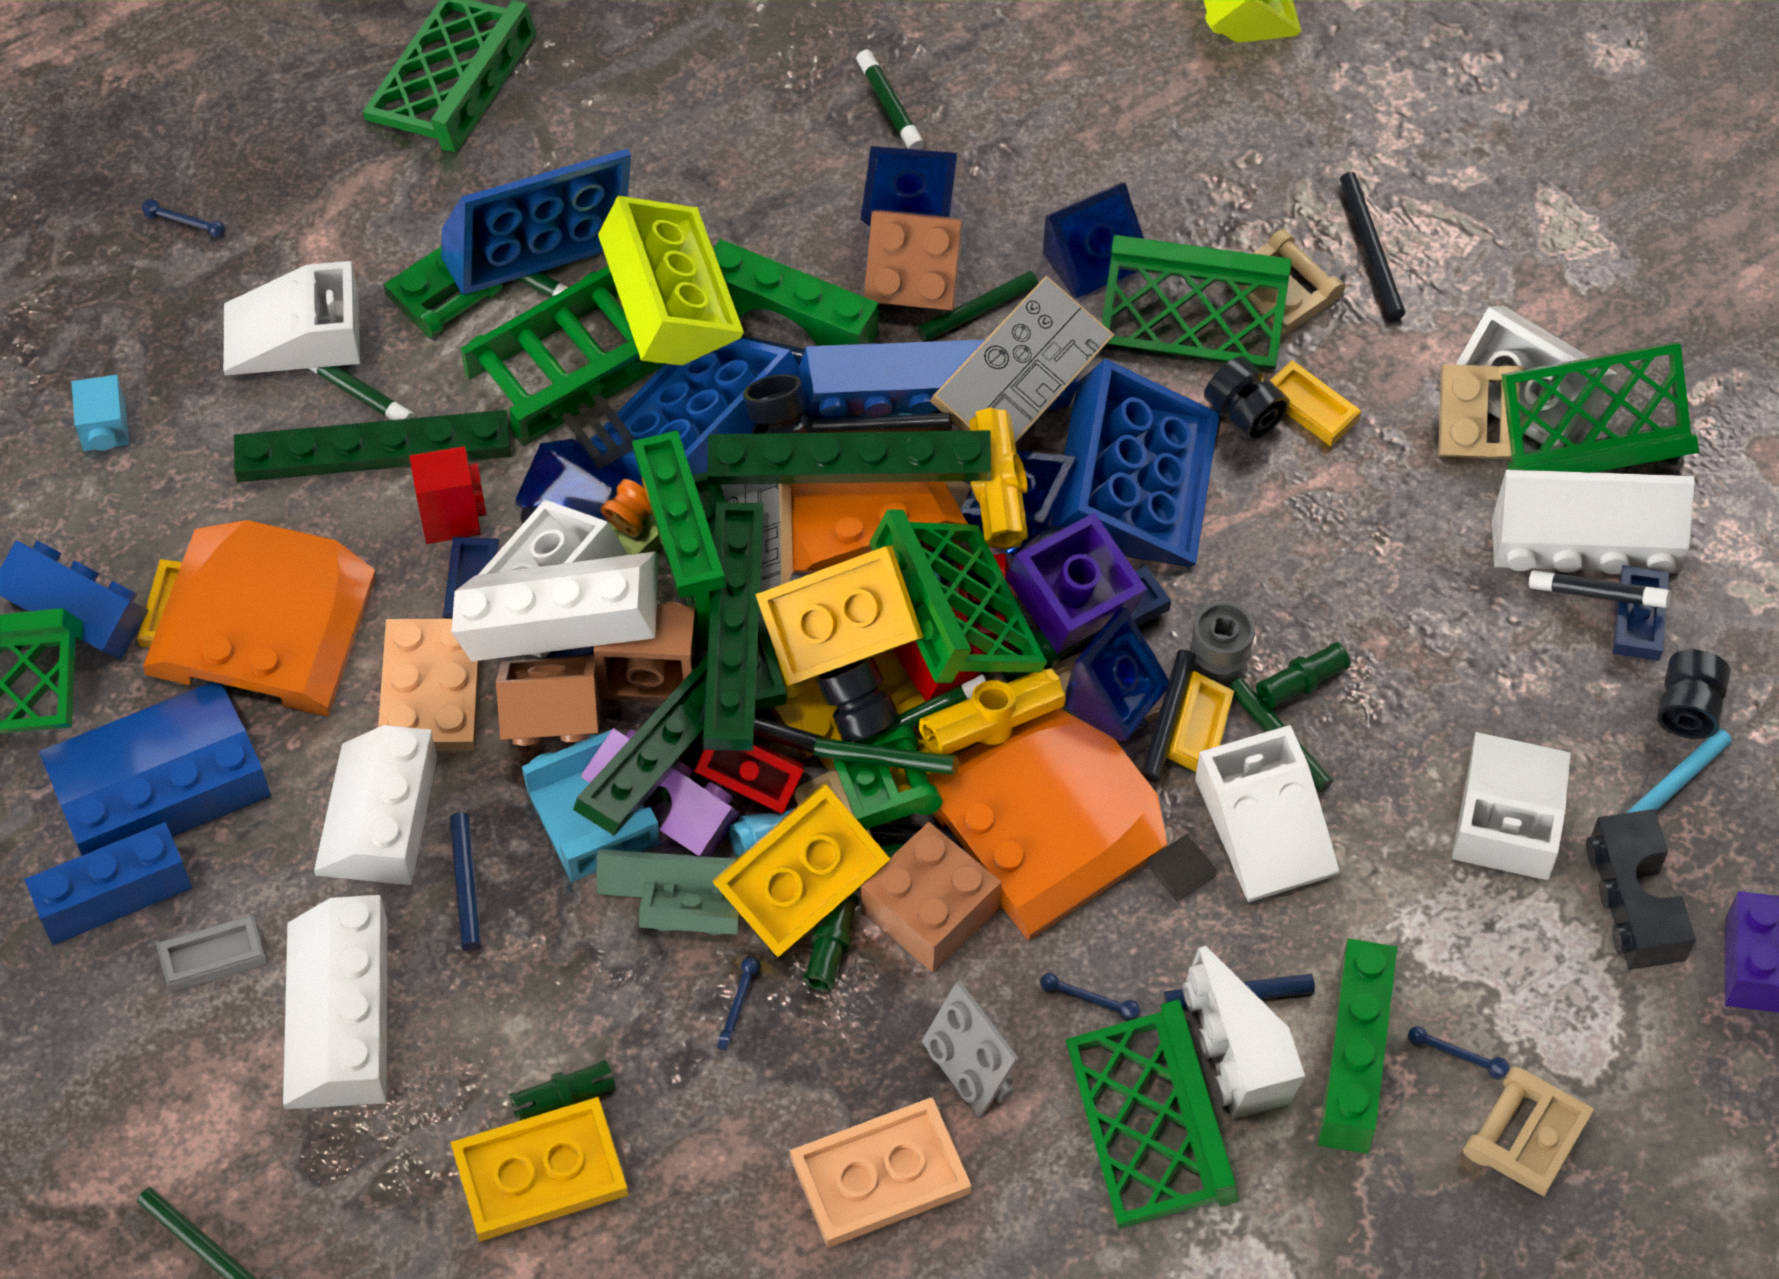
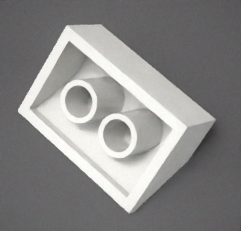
M1503 305L1488 307L1456 365L1522 366L1525 369H1531L1591 357ZM1597 368L1588 369L1585 371L1593 375ZM1608 369L1600 382L1609 388L1617 373ZM1577 372L1567 373L1556 390L1573 402L1588 380ZM1554 376L1541 379L1549 383ZM1533 380L1520 383L1519 403L1530 410L1544 388ZM1489 382L1488 412L1499 419L1501 414V383ZM1595 387L1581 406V409L1592 416L1605 393ZM1551 395L1537 417L1554 429L1569 407ZM1519 411L1521 422L1525 415ZM1576 413L1561 435L1571 441L1587 420ZM1532 422L1524 433L1541 444L1550 435V433L1535 422ZM1557 439V441L1552 447L1561 446L1564 444Z
M544 500L478 575L618 557L628 554L607 521ZM550 652L535 653L530 655L542 659L546 658Z
M382 725L342 744L315 864V876L412 885L437 763V753L431 730Z

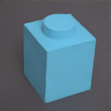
M111 375L71 381L74 423L83 451H104L116 446L129 445L126 401L118 376Z

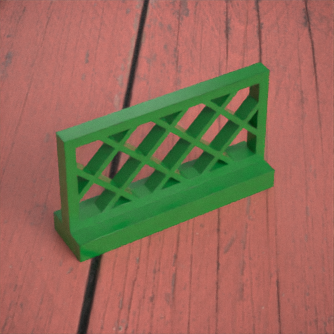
M440 0L362 111L365 120L438 139L442 150L457 153L537 35L527 3L512 0L508 8H503L474 0ZM451 10L466 13L467 15L466 17L443 24L444 19ZM492 20L498 21L493 29L479 33L478 25ZM470 28L473 29L474 36L451 44L449 36ZM445 39L447 46L423 54L422 51L427 44ZM480 47L473 58L459 63L456 55ZM452 57L455 65L433 73L430 72L429 65ZM424 67L425 76L402 83L407 73ZM460 77L453 88L438 92L437 84ZM429 87L432 88L434 95L413 103L409 102L407 95ZM402 97L406 104L391 111L382 110L386 103ZM439 107L431 118V122L415 117L417 114Z
M1114 235L1101 323L1110 330L1112 319L1127 308L1141 328L1129 337L1113 336L1106 346L1226 363L1236 357L1244 356L1256 367L1276 369L1292 259ZM1119 269L1139 271L1148 284L1127 299L1117 285ZM1147 272L1161 275L1153 280ZM1171 275L1183 277L1192 289L1174 304L1169 302L1158 287L1160 283ZM1192 278L1205 281L1197 286ZM1215 281L1227 283L1236 295V297L1217 311L1202 293L1204 289ZM1236 284L1249 287L1241 292ZM1258 288L1278 290L1276 306L1261 317L1246 298ZM1153 290L1167 309L1146 323L1132 304ZM1117 294L1123 303L1114 308L1115 295ZM1197 296L1211 315L1190 329L1176 310ZM1241 301L1255 321L1237 335H1234L1221 318V315ZM1170 314L1185 332L1183 336L1172 344L1160 342L1151 330V328ZM1274 316L1273 329L1271 331L1265 322ZM1213 321L1219 324L1230 339L1216 350L1204 348L1195 336ZM1260 326L1271 341L1269 356L1249 354L1240 343V340ZM1146 333L1152 341L1138 338ZM1190 339L1196 347L1182 344ZM1235 345V347L1238 349L1240 353L1229 352L1226 350Z
M1679 342L1501 374L1512 461L1507 462L1508 470L1594 473L1699 453L1698 437L1696 434L1691 433L1682 347ZM1669 355L1670 373L1662 384L1658 385L1646 376L1644 371L1655 357ZM1641 360L1636 367L1629 363L1631 361ZM1621 364L1631 372V375L1616 394L1601 383L1600 380L1611 365ZM1597 368L1593 375L1585 371L1588 369ZM1577 372L1588 382L1572 402L1557 391L1556 388L1567 373ZM1554 376L1549 383L1541 379ZM1639 379L1656 391L1641 412L1624 400ZM1533 380L1544 388L1530 410L1518 402L1516 383ZM1671 386L1673 389V395L1668 392ZM1595 387L1613 399L1598 420L1581 409V406ZM1551 395L1569 407L1554 429L1537 417ZM1664 397L1674 404L1676 424L1660 427L1650 420L1649 417ZM1621 405L1637 418L1625 434L1616 435L1605 425ZM1519 411L1525 415L1521 422ZM1577 413L1591 423L1593 427L1582 442L1572 443L1561 434ZM1532 422H1535L1550 433L1539 450L1524 452L1522 435ZM1644 424H1646L1647 426H1649V427L1651 428V429L1641 430V431H1640V429L1642 428V426H1643ZM1600 432H1603L1605 435L1608 436L1596 439ZM1557 439L1564 444L1561 446L1552 447L1557 441Z
M677 430L632 441L634 456L678 598L685 597L688 606H695L698 641L701 650L708 649L711 608L709 591L726 587L725 576L679 432Z
M887 509L869 544L873 551L885 546L892 545L924 637L916 640V643L935 683H952L959 671L1042 672L1047 661L989 546L985 542L979 526L972 524L909 522L904 510ZM918 539L936 549L932 554L921 547ZM951 540L968 541L974 555L951 542ZM943 553L963 565L964 569L960 571L939 558L940 554ZM971 570L987 580L991 589L968 576L969 571ZM934 572L952 582V586L949 588L940 583ZM960 587L981 600V604L979 606L955 592L956 589ZM989 605L1005 615L1008 624L987 612L984 608ZM951 607L970 618L969 621L966 623L957 618ZM975 621L999 636L997 641L972 627ZM1004 639L1021 649L1024 655H1017L1001 645ZM968 642L988 654H969L971 647Z
M64 608L0 614V654L3 651H13L20 658L2 679L0 678V698L6 692L18 704L5 720H0V734L72 727L75 641L83 640V621ZM60 646L59 662L46 675L34 661L47 647ZM23 649H29L25 654L21 651ZM29 667L42 680L22 699L10 687ZM51 688L58 695L57 715L40 717L32 707ZM26 713H27L31 718H23V717H24V716L26 715Z
M1180 999L1161 1004V1012L1065 1039L1119 1229L1217 1201L1220 1207L1239 1202L1234 1177ZM1154 1029L1157 1030L1160 1044L1150 1060L1128 1049L1136 1034ZM1122 1039L1119 1044L1113 1042L1115 1040ZM1100 1045L1114 1053L1102 1074L1083 1065L1080 1050ZM1163 1056H1165L1168 1069L1159 1065ZM1122 1057L1145 1068L1133 1089L1110 1079ZM1153 1072L1173 1083L1174 1089L1164 1106L1141 1095ZM1087 1077L1096 1082L1091 1091ZM1104 1087L1127 1097L1115 1120L1095 1109L1094 1104ZM1177 1100L1182 1115L1172 1110ZM1135 1103L1158 1113L1146 1136L1123 1125ZM1167 1118L1185 1127L1188 1135L1178 1152L1154 1141ZM1100 1123L1109 1127L1104 1137ZM1118 1132L1141 1144L1128 1166L1108 1155L1107 1150ZM1191 1147L1195 1161L1185 1157ZM1149 1148L1172 1160L1160 1182L1136 1171ZM1180 1165L1200 1174L1204 1190L1182 1195L1168 1188V1185ZM1113 1169L1123 1174L1118 1184L1116 1183ZM1131 1179L1154 1190L1146 1206L1124 1211L1121 1195ZM1163 1195L1169 1198L1168 1200L1159 1202Z

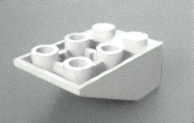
M352 261L305 265L224 303L225 375L360 364L359 297Z
M1291 725L1200 752L1195 780L1248 902L1339 875L1340 870L1311 771Z
M1475 732L1451 859L1548 880L1559 851L1566 808L1571 752Z
M1206 946L1198 948L1193 964L1189 967L1187 982L1183 983V994L1190 1012L1197 1011L1202 1025V1029L1198 1030L1199 1043L1206 1059H1213L1218 1074L1213 1079L1214 1088L1220 1105H1228L1234 1120L1291 1104L1305 1078V1073L1289 1027Z

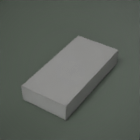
M253 915L156 943L170 993L267 965Z

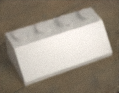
M1506 470L1491 520L1494 567L1510 568L1515 571L1556 569L1564 573L1588 570L1603 571L1607 574H1620L1622 565L1669 572V574H1680L1689 550L1695 487L1694 476Z
M648 552L475 575L455 591L451 632L471 662L655 638L659 555L657 552Z
M380 895L329 898L287 923L284 1109L386 1103L388 921Z

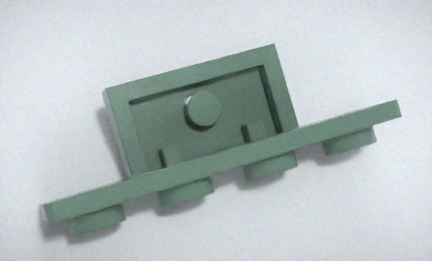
M605 849L598 851L596 857L597 893L600 895L642 898L639 909L640 928H653L661 931L706 932L712 935H738L741 914L712 882L715 877L736 859Z

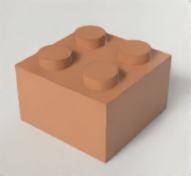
M880 210L872 211L864 297L878 303L953 310L956 305L964 219Z
M678 602L657 604L655 638L594 646L600 699L664 702L699 664L695 606H685Z
M594 655L501 661L496 680L500 740L512 739L514 745H532L541 742V737L560 736L561 741L579 742L589 739L590 734L598 733L600 699Z
M928 822L890 858L891 860L861 885V913L934 973L1000 909L1002 882Z

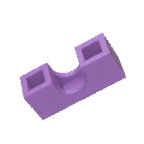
M613 728L580 777L590 783L631 739L636 731L630 729L625 736ZM680 762L659 785V787L667 788L672 800L670 814L659 830L699 857H711L729 831V825L735 822L740 813L729 805L734 798L732 795L709 781L704 789L689 779L694 770Z

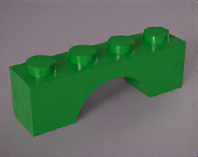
M719 239L714 246L713 251L738 318H741L745 312L752 309H765L779 313L803 328L816 346L873 344L879 335L878 302L725 240Z
M1347 939L1340 966L1335 1005L1334 1039L1323 1098L1317 1146L1364 1154L1369 1153L1376 1131L1398 946Z

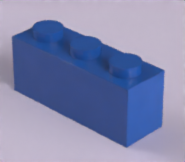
M16 540L0 568V596L27 611L64 608L83 621L84 642L122 660L149 611L133 602L137 593L113 580L108 588L97 583L96 579L100 573L76 560L73 561L71 567L58 562L62 553L36 540L33 547Z
M166 822L24 879L52 946L192 889L184 864Z

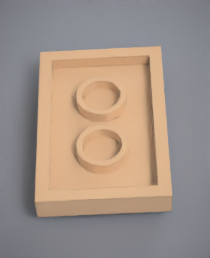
M386 619L378 727L388 725L428 729L432 731L436 751H475L480 661L471 662L451 632L452 619Z
M933 1097L790 1150V1159L827 1248L971 1194L972 1185Z

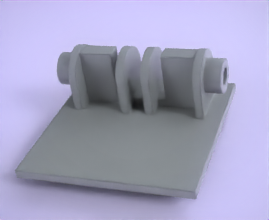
M957 981L925 1034L922 1043L927 1048L931 1058L939 1064L956 1087L960 1097L968 1103L976 1116L981 1118L994 1098L1001 1103L1010 1098L1015 1092L1011 1086L1013 1079L1009 1073L1019 1058L961 981Z

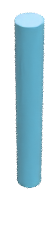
M1719 729L1714 736L1706 739L1626 813L1651 809L1657 811L1732 743L1730 735L1725 730Z

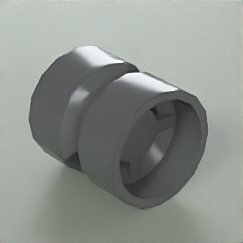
M1216 601L1207 604L1198 612L1194 620L1190 651L1196 655L1192 672L1195 671L1225 687L1230 686L1236 679L1243 678L1246 675L1251 659V648L1254 643L1255 622L1251 614L1244 607L1231 601Z

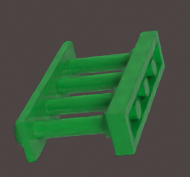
M609 265L597 272L587 274L580 282L492 331L474 337L467 345L460 348L464 372L468 379L471 380L487 371L514 406L509 408L512 432L522 446L658 370L665 364L641 360L624 309L615 299L619 297ZM599 307L627 340L626 343L610 352H604L578 320ZM563 329L590 363L573 373H566L540 340ZM522 350L528 353L552 383L534 395H529L503 363V361Z

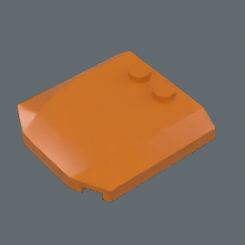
M945 482L791 484L793 572L795 570H823L873 551L869 542L887 509L904 510L909 522L968 524ZM951 540V542H953V543L962 542V541H952V540ZM922 541L924 549L928 550L929 552L936 550L934 547Z
M250 520L197 528L193 532L144 662L145 675L190 686L193 679L198 678L281 697L282 705L286 708L329 717L376 580L375 569L334 539Z
M1066 703L1061 708L1013 727L1010 738L1001 744L987 745L980 742L958 756L959 764L956 775L931 773L927 776L930 784L938 788L942 797L941 807L932 815L942 828L946 825L950 828L973 859L1002 882L1000 905L1028 942L1164 853L1167 848V839L1156 791L1100 720Z

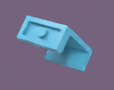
M611 730L600 735L591 734L589 739L576 742L575 745L556 753L548 752L535 757L529 764L522 766L526 791L571 883L596 872V857L601 849L645 852L661 845L658 821L650 807L644 809L641 806L615 836L573 810L577 797L590 784L580 776Z

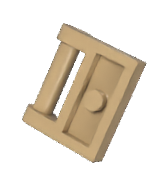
M1281 229L1269 239L1268 243L1254 251L1253 254L1292 259L1291 265L1317 289V291L1310 294L1292 276L1289 277L1281 331L1286 336L1338 300L1345 290V284L1336 276L1329 277L1294 244L1295 238L1285 229ZM1236 284L1241 292L1249 287ZM1258 288L1246 298L1264 315L1276 306L1278 290ZM1274 316L1269 319V321L1272 324L1274 322Z
M1443 364L1441 366L1438 457L1512 460L1501 374L1525 370V367ZM1489 382L1501 383L1500 443H1487ZM1522 382L1516 383V390H1517L1518 402H1519L1520 383H1522Z
M1512 1067L1503 1080L1504 1091L1479 1133L1470 1136L1463 1148V1152L1473 1162L1482 1166H1490L1545 1197L1588 1123L1594 1108L1528 1071ZM1530 1098L1537 1102L1511 1149L1507 1151L1496 1143L1522 1099Z

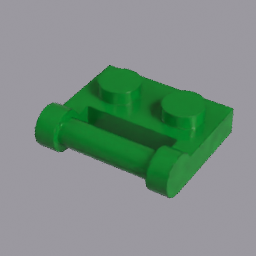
M441 246L383 284L385 295L431 339L443 331V325L486 296L491 299L503 291L502 284H498L465 295L459 293L434 311L430 310L459 290L441 258Z
M907 726L897 727L855 742L916 750L918 747V740L913 729ZM832 759L852 814L865 830L913 813L929 815L936 812L942 805V797L938 788L930 784L924 771L904 769L911 789L898 793L887 766Z

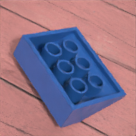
M624 149L462 196L442 227L441 258L462 295L604 253L598 233L617 196L628 197L631 153L629 150Z
M742 338L684 365L665 363L585 446L591 454L644 487L634 456L632 441L678 430L692 475L707 472L708 434H753L752 426L754 422L748 417L743 397V391L746 387L756 380L777 374H790L799 378V366L789 349Z
M1105 358L1079 380L1080 383L1075 392L1051 525L1068 527L1095 512L1124 556L1192 567L1196 564L1219 413Z
M216 682L208 683L39 751L81 856L166 822L173 837L271 796L263 768L246 730L223 685Z

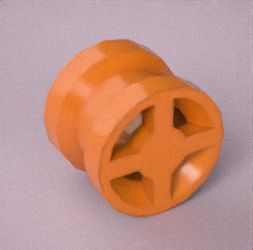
M629 479L621 481L617 487L616 497L613 500H607L600 509L602 515L614 527L632 537H637L643 530L644 519L647 516H653L645 488Z

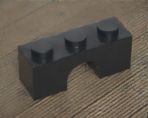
M1655 809L1598 817L1591 837H1587L1586 851L1590 864L1592 866L1597 865L1600 873V899L1603 907L1610 909L1615 923L1612 927V937L1616 951L1624 953L1628 970L1685 962L1696 938L1683 897L1659 898L1652 896L1644 891L1637 881L1640 877L1659 874L1668 854Z

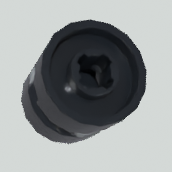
M1244 356L1236 357L1224 364L1213 375L1204 390L1205 400L1223 417L1230 416V424L1247 441L1251 442L1259 440L1270 433L1283 419L1290 404L1289 398L1271 381H1264L1263 373Z
M790 374L767 376L751 383L743 391L748 417L754 422L752 426L753 434L813 433L810 415L802 413L806 408V399L801 379L797 376Z
M1696 649L1682 650L1670 657L1664 685L1666 691L1661 696L1657 713V721L1662 728L1669 733L1689 739H1705L1714 736L1719 731L1723 712V699L1726 697L1731 672L1730 666L1724 659L1708 651Z
M874 656L819 675L816 678V683L826 705L837 706L832 716L842 741L853 742L866 738L889 727L899 719V714L892 697L886 694L885 691L878 690L883 682V677Z

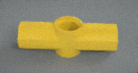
M990 407L976 411V415L969 420L970 431L991 430V481H970L973 493L980 503L985 542L990 548L1008 550L1021 546V542L1028 538L1022 493L1027 492L1028 485L1024 466L1019 455L1016 453L1012 418L1006 409L997 410Z
M1051 668L1043 669L1042 672H1033L1009 683L998 680L984 681L975 687L972 698L921 718L919 721V731L924 740L925 748L931 753L948 755L977 742L987 745L1001 744L1010 738L1013 727L1063 707L1065 704V693L1062 689L1060 678Z

